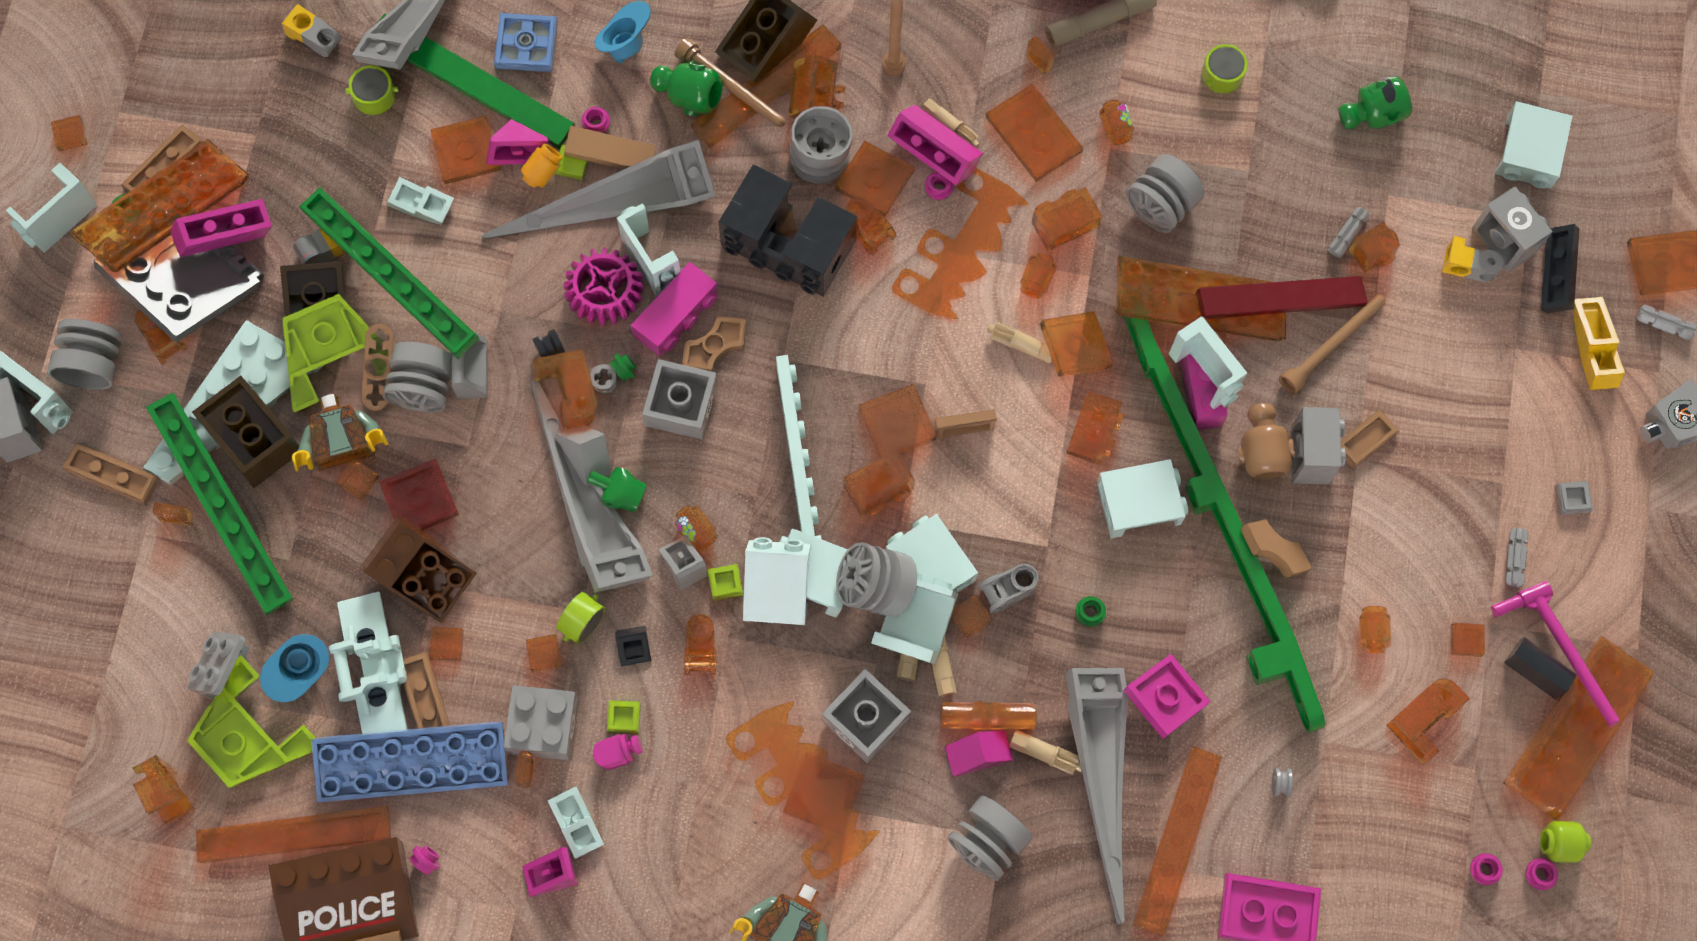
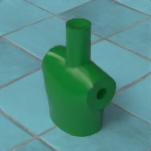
M615 467L609 478L591 471L587 482L604 489L601 503L611 509L622 508L633 513L636 511L646 488L645 483L639 481L628 470L621 467Z

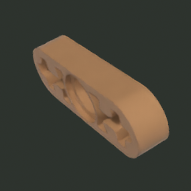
M380 323L370 326L365 335L361 400L364 406L372 411L383 409L388 404V401L384 398L379 400L377 405L374 406L371 400L366 399V395L373 392V384L367 385V378L380 381L386 379L387 374L391 373L389 363L393 350L394 336L392 330L387 325ZM377 328H382L383 334L388 335V340L382 341L381 350L388 349L387 356L379 353L369 355V348L376 350V341L371 339V333H376ZM380 358L385 362L386 370L382 375L374 376L369 372L368 365L372 359ZM379 384L378 392L383 395L384 386Z

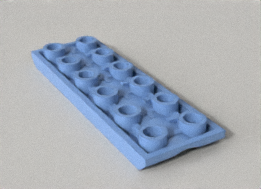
M503 722L312 739L317 803L507 786L508 775L505 749L503 748Z

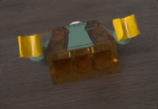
M330 394L320 399L323 412L310 416V425L305 427L298 451L292 455V461L295 471H299V467L302 465H307L308 469L312 470L314 468L313 458L319 471L373 456L376 451L374 447L378 443H384L387 446L388 441L378 423L366 413L355 411L352 405L340 406L338 396Z
M803 883L794 899L782 893L778 898L769 897L753 906L743 918L737 919L729 931L732 934L733 931L740 930L744 934L740 941H746L749 935L754 941H828L827 926L821 921L822 914L811 909L819 892Z

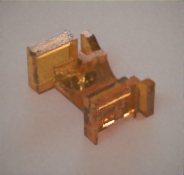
M155 755L132 767L136 774L144 772L146 774V778L133 784L146 813L150 815L158 811L162 822L168 824L195 809L187 794L181 790L174 777L177 774L175 767L159 756Z

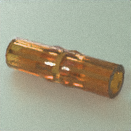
M1000 701L941 703V728L978 730L1036 728V703Z

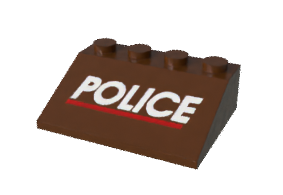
M397 837L268 865L273 898L284 941H355L400 930L402 940L419 937L404 845Z

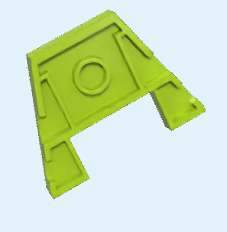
M339 294L282 318L291 402L294 413L319 402L307 372L365 348V335L369 326ZM371 333V339L376 341V350L369 348V355L379 353L387 356L388 349L381 350L382 340L376 333ZM380 358L371 360L377 375H382L386 370L385 362Z
M242 655L237 658L222 692L216 695L211 704L208 705L187 739V742L228 788H233L313 753L312 739L316 738L303 724L282 744L277 746L239 704L236 698L260 678V675Z

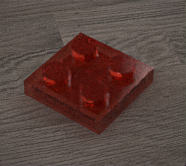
M436 458L379 481L394 520L397 515H400L419 529L424 530L459 515Z

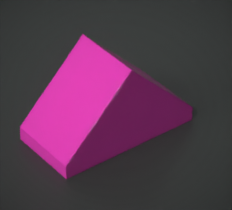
M511 119L490 138L486 163L487 165L525 164L537 147L541 148L543 144H548V139Z
M1005 730L976 732L945 746L953 777L1013 761Z
M561 847L522 866L529 897L578 884L571 853L567 847Z

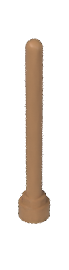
M891 0L889 52L884 55L882 63L884 72L889 76H898L905 69V57L900 52L903 0Z
M685 38L679 43L675 50V57L683 63L694 61L696 65H706L707 68L715 70L721 76L725 88L775 126L783 127L785 125V118L702 56L699 46L695 42Z
M1380 294L1376 295L1298 368H1288L1279 376V382L1282 387L1291 394H1296L1305 386L1306 376L1383 306L1385 297Z

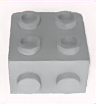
M213 631L212 635L206 639L203 645V654L199 663L190 672V682L186 689L213 701L214 697L222 692L237 658L240 655L244 658L246 657L250 647L244 645L245 637L238 634Z

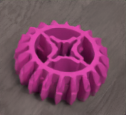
M603 247L601 254H597L595 249L592 248L590 257L587 258L586 255L581 253V263L572 261L571 267L573 271H566L565 276L568 281L563 283L564 290L567 291L564 296L566 301L570 302V310L573 312L578 310V318L583 319L588 316V323L591 325L596 319H599L601 326L605 325L606 319H611V323L616 325L617 316L626 320L628 318L626 310L635 312L636 305L634 303L641 302L642 296L640 292L644 291L643 283L640 282L643 279L642 273L637 271L638 266L636 262L629 263L630 258L627 254L619 258L620 254L617 249L608 254L607 248ZM600 269H610L611 271L604 272ZM590 275L591 283L586 286L584 292L580 293L582 282ZM627 280L626 290L618 299L616 290L621 287L622 282ZM598 281L601 285L603 284L605 287H609V292L607 291V289H604L602 286H599ZM597 302H606L607 304L600 305V304H595V303H597Z

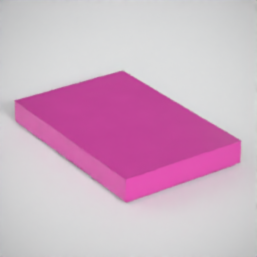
M1226 873L1224 876L1218 938L1235 941H1316L1321 888Z

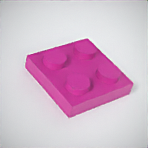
M1172 654L1161 660L1123 690L1162 739L1211 702Z

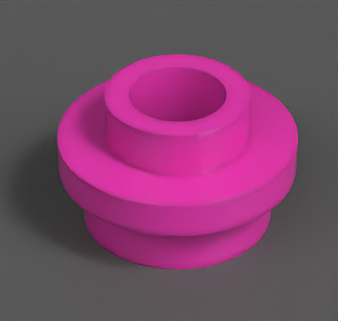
M591 107L583 113L581 124L583 129L605 133L610 126V117L604 109ZM593 120L601 121L598 125L591 124Z
M938 172L930 174L925 180V191L932 199L943 200L948 198L953 192L954 184ZM941 184L944 186V189L937 190L934 188V185Z
M426 845L423 848L415 846L412 850L413 855L410 857L411 863L427 875L433 870L437 871L440 867V863L437 861L439 855Z
M1482 853L1471 861L1470 873L1477 883L1489 886L1500 880L1503 867L1496 856ZM1482 864L1490 868L1489 875H1484L1481 872Z
M1537 858L1527 865L1525 876L1533 888L1548 890L1557 883L1558 870L1550 860ZM1537 869L1545 872L1544 880H1540L1537 877Z

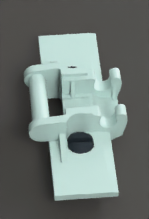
M375 592L337 602L344 641L330 645L329 650L330 654H334L341 691L338 694L339 701L348 702L356 700L362 733L408 730L400 694V685L407 682V675L399 636L392 635L389 637L381 593ZM346 652L349 655L356 653L360 657L364 677L360 678L361 686L353 689Z

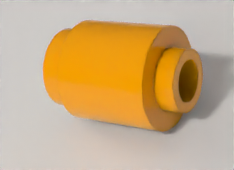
M543 144L541 148L537 147L520 169L523 174L522 179L533 188L537 186L544 188L561 166L559 162L563 157L548 144Z

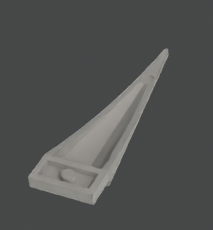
M403 0L365 33L353 52V57L357 62L401 69L412 52L418 51L445 0Z
M699 140L667 149L486 232L482 237L490 238L617 217L626 208L631 206L637 207L642 203L646 208V212L686 206L716 197Z
M533 377L531 386L581 566L585 567L594 592L649 580L653 574L643 548L616 510L608 508L601 503L602 489L593 484L587 486L583 484L555 438L556 434L566 430L550 404L538 379Z
M1071 668L1065 671L1070 700L1067 703V708L1115 919L1119 925L1125 920L1122 872V791L1129 697L1123 691L1127 687L1124 668Z

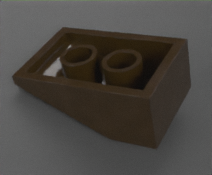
M750 0L715 53L756 83L802 44L818 20L791 0Z
M341 261L280 266L285 317L337 294L345 300Z
M241 375L192 411L193 415L253 488L257 487L291 461L292 455L298 451L299 444L292 434Z

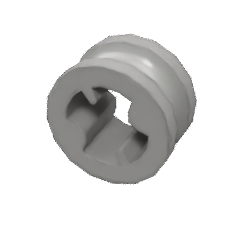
M605 364L598 365L590 373L591 386L597 393L609 394L617 387L616 372L611 366ZM602 374H607L608 379L612 378L607 380L605 385H600L599 380L596 381V379L602 377Z
M1274 768L1272 775L1273 796L1278 797L1280 793H1283L1285 797H1291L1293 789L1292 770L1287 768L1284 772H1281L1279 768Z

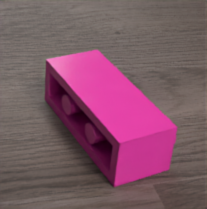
M915 104L899 112L887 135L955 185H958L972 175L984 154Z
M263 199L178 218L172 225L170 232L181 258L263 238L271 229L272 224Z
M689 262L631 324L633 336L659 357L665 351L670 352L678 343V337L685 329L687 331L692 329L698 321V315L704 309L708 310L714 305L718 298L717 283Z
M1189 354L1180 360L1189 413L1197 430L1222 427L1228 416L1227 408L1223 407L1222 404L1215 409L1210 406L1218 388L1192 355Z

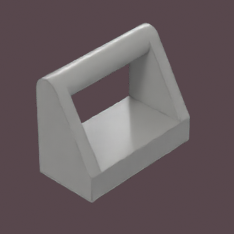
M479 334L477 335L480 339L459 359L452 354L451 385L457 399L488 398V341L486 337Z

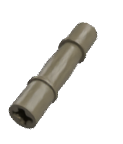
M1113 0L1091 8L1079 15L1072 14L1066 19L1046 26V37L1050 41V45L1055 48L1075 39H1081L1084 37V34L1107 27L1121 19H1130L1136 14L1157 6V0Z

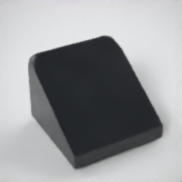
M646 626L615 631L621 666L652 661Z

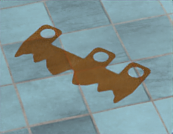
M975 168L972 174L982 177L983 186L977 191L969 190L965 186V180L957 185L960 191L979 202L956 239L953 240L935 229H929L917 245V251L939 264L931 279L929 280L911 269H903L892 285V291L898 296L929 313L951 319L958 318L951 310L950 299L965 297L966 295L959 283L974 281L987 273L985 267L975 255V251H1000L1002 235L997 222H1011L1007 210L1008 206L1016 204L1029 205L1011 186L978 168ZM930 237L940 238L944 243L943 250L938 254L929 253L925 248L927 239ZM908 276L914 277L919 283L918 290L912 294L904 293L900 288L901 280Z
M790 701L762 711L729 732L726 736V742L735 757L740 761H745L764 748H768L778 765L755 780V788L769 806L778 804L795 792L798 794L825 836L824 839L805 850L802 854V861L815 879L820 880L860 855L878 835L879 831L865 832L864 830H857L855 825L859 811H843L847 798L845 778L838 777L823 780L817 778L819 770L828 757V752L815 744L798 742L804 732V727L787 724L788 712L794 706V701ZM749 732L753 735L755 745L750 751L742 752L736 748L735 738L739 733ZM770 777H778L784 783V790L777 797H771L764 791V783ZM817 850H825L831 856V864L825 870H817L811 864V856Z

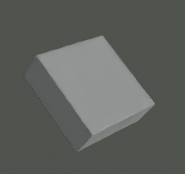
M1588 481L1558 483L1555 486L1560 515L1590 513L1593 511Z

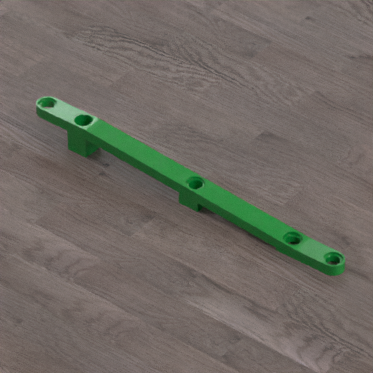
M1135 289L1119 293L1121 312L1146 379L1150 378L1195 477L1189 479L1185 486L1194 514L1212 511L1272 641V644L1252 649L1246 656L1256 686L1286 677L1306 731L1312 732L1325 728L1324 714L1296 637L1258 557L1253 556L1240 528L1243 525L1154 339L1139 295Z

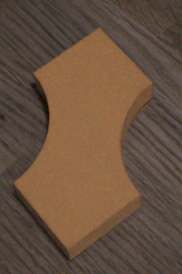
M717 316L713 328L705 336L684 342L682 365L712 372L715 364L723 355L734 350H744L747 318Z
M1267 519L1247 523L1240 528L1253 556L1264 557L1271 561L1280 570L1284 578L1306 574L1312 570L1300 543L1290 542L1279 536L1270 526Z

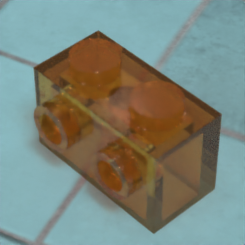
M1084 187L1079 190L1071 189L1054 202L1045 201L1039 204L1033 212L1031 223L1047 251H1050L1099 228L1102 214L1087 188Z

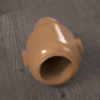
M1261 403L1250 406L1247 417L1252 423L1253 428L1248 429L1243 434L1241 439L1242 447H1238L1241 465L1245 466L1247 474L1254 479H1271L1288 474L1293 466V457H1296L1294 440L1290 439L1289 433L1284 427L1274 425L1276 409L1272 404Z

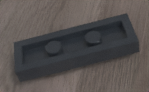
M1575 224L1550 228L1553 232L1546 240L1541 309L1546 313L1574 309L1580 230Z

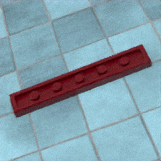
M1362 276L1202 287L1196 291L1200 314L1204 319L1364 307L1368 303Z

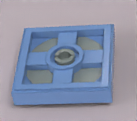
M500 13L494 59L495 69L552 72L558 25L557 16Z

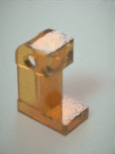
M583 349L533 359L532 375L534 382L557 378L562 396L559 412L564 431L574 427L590 425L595 417L597 399Z
M1446 678L1438 679L1418 695L1386 726L1424 765L1439 752L1436 746L1424 734L1442 717L1447 720L1470 698L1452 680Z

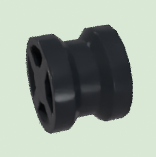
M555 329L548 331L547 335L542 338L539 336L532 338L544 365L549 364L551 359L555 357L562 358L566 356L564 347Z

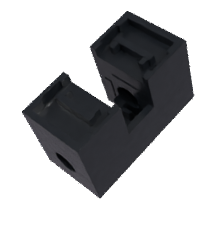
M753 164L718 222L721 246L731 255L737 256L739 254L747 258L757 268L763 269L765 267L773 271L783 281L789 282L791 280L799 284L802 290L811 295L817 293L824 297L857 240L858 216L818 197L794 239L790 240L778 234L793 208V205L788 203V192L792 187V183Z

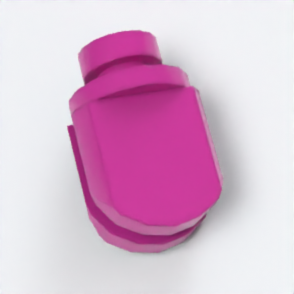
M618 734L598 741L593 748V758L602 768L612 770L634 761L633 752L636 755L643 753V748L638 735L632 736L629 741L626 734Z

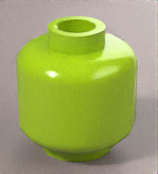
M1552 821L1540 833L1541 851L1554 862L1578 863L1583 860L1586 852H1589L1591 848L1590 835L1585 832L1584 827L1580 823L1575 821Z

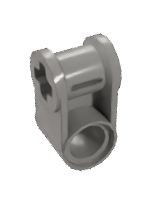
M1020 564L1001 574H996L983 580L978 584V588L984 592L991 606L989 610L991 614H994L1034 594L1037 589L1039 576L1033 566ZM1020 575H1027L1032 579V584L1027 587L1020 586L1016 582V578Z

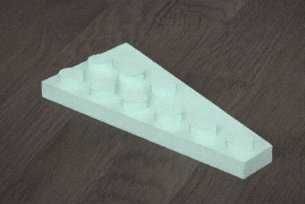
M247 320L184 408V412L208 453L220 447L193 415L192 411L240 375L269 408L277 403L278 398L290 390L285 342ZM323 366L307 372V376L313 371L317 372ZM163 438L143 468L166 483L173 485L184 476V473Z

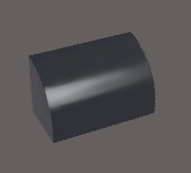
M1522 637L1504 661L1506 665L1555 700L1569 690L1577 675L1526 637Z

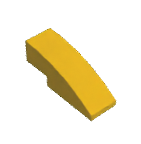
M1603 297L1575 299L1573 315L1576 337L1589 389L1619 388L1625 371L1617 353L1619 340Z

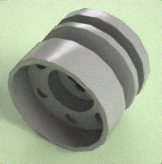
M816 106L804 110L795 118L791 128L789 159L794 172L803 180L814 184H827L837 180L846 171L853 138L852 126L847 117L836 109L827 106Z
M1162 154L1147 167L1144 175L1139 176L1135 183L1126 189L1125 195L1131 209L1143 222L1158 232L1169 233L1176 227L1177 223L1183 220L1185 213L1190 212L1203 199L1205 192L1201 181L1190 167L1172 155Z
M64 319L59 321L56 331L58 335H56L54 344L59 349L51 353L47 374L51 378L70 386L94 390L110 388L116 365L111 360L118 357L120 351L118 347H120L123 338L120 332L112 327L89 320Z
M399 342L393 345L389 367L394 372L386 376V383L388 385L384 386L383 398L394 405L415 411L440 412L445 410L447 400L445 396L448 395L449 387L443 382L451 380L452 354L444 349L419 342Z
M864 542L855 543L846 551L841 559L836 578L837 595L841 603L847 607L870 610L873 613L888 617L899 616L907 609L914 596L917 584V569L912 557L905 553L890 549L884 550L879 546H872Z
M981 795L968 811V815L976 825L972 826L960 821L957 824V828L962 835L951 831L947 836V840L969 866L993 880L999 881L1004 872L998 864L1008 869L1012 865V862L1004 852L1005 849L1020 855L1033 836L1004 807L994 800Z

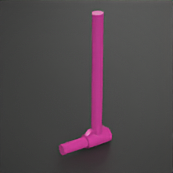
M1547 581L1517 592L1516 596L1491 606V611L1495 617L1520 607L1531 610L1537 609L1608 726L1611 727L1620 722L1619 717L1548 605L1553 596V591Z

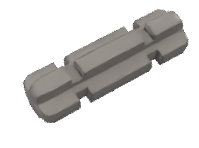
M1362 207L1355 209L1352 216L1329 246V254L1335 258L1343 256L1346 249L1370 217L1368 211Z
M1643 305L1637 314L1638 321L1645 324L1651 322V326L1671 334L1679 333L1678 336L1686 340H1690L1697 329V325L1687 320L1685 323L1681 322L1682 318L1661 310L1656 312L1655 308L1648 305Z
M1523 528L1511 529L1509 534V542H1512V545H1508L1507 569H1509V572H1506L1505 583L1508 586L1517 588L1522 587L1525 580V574H1522V571H1525L1527 546H1524V543H1528V531Z

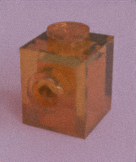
M1382 222L1356 237L1349 251L1366 273L1378 265L1383 268L1393 262L1400 244L1397 234Z

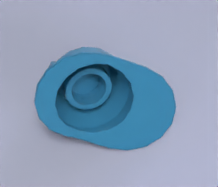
M635 1L622 7L607 26L596 36L594 41L595 47L601 52H608L617 63H623L627 58L638 53L643 45L641 31L650 19V6L644 1Z
M301 634L293 636L283 643L263 665L260 673L262 690L274 701L289 702L296 700L327 669L330 659L328 648L322 640L314 635Z

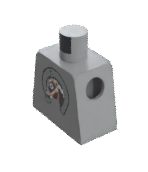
M1692 379L1666 396L1646 413L1650 423L1642 426L1640 433L1647 443L1660 438L1665 448L1673 449L1697 442V386Z

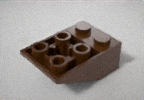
M397 515L362 563L365 574L440 623L477 574L476 571L428 534L400 515Z

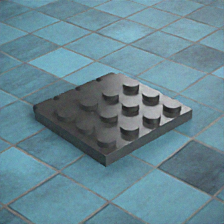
M177 208L94 260V268L175 343L259 289L260 281L264 277V274L250 261L245 262L246 257L233 245L180 258L170 229L176 219L197 214L192 208H187L184 211Z

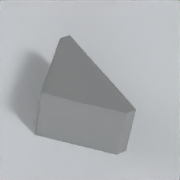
M581 424L556 434L555 438L585 486L591 484L587 482L591 471L605 477L611 475L612 471L604 433Z
M684 536L658 549L680 590L708 577L704 560L691 542L687 541Z

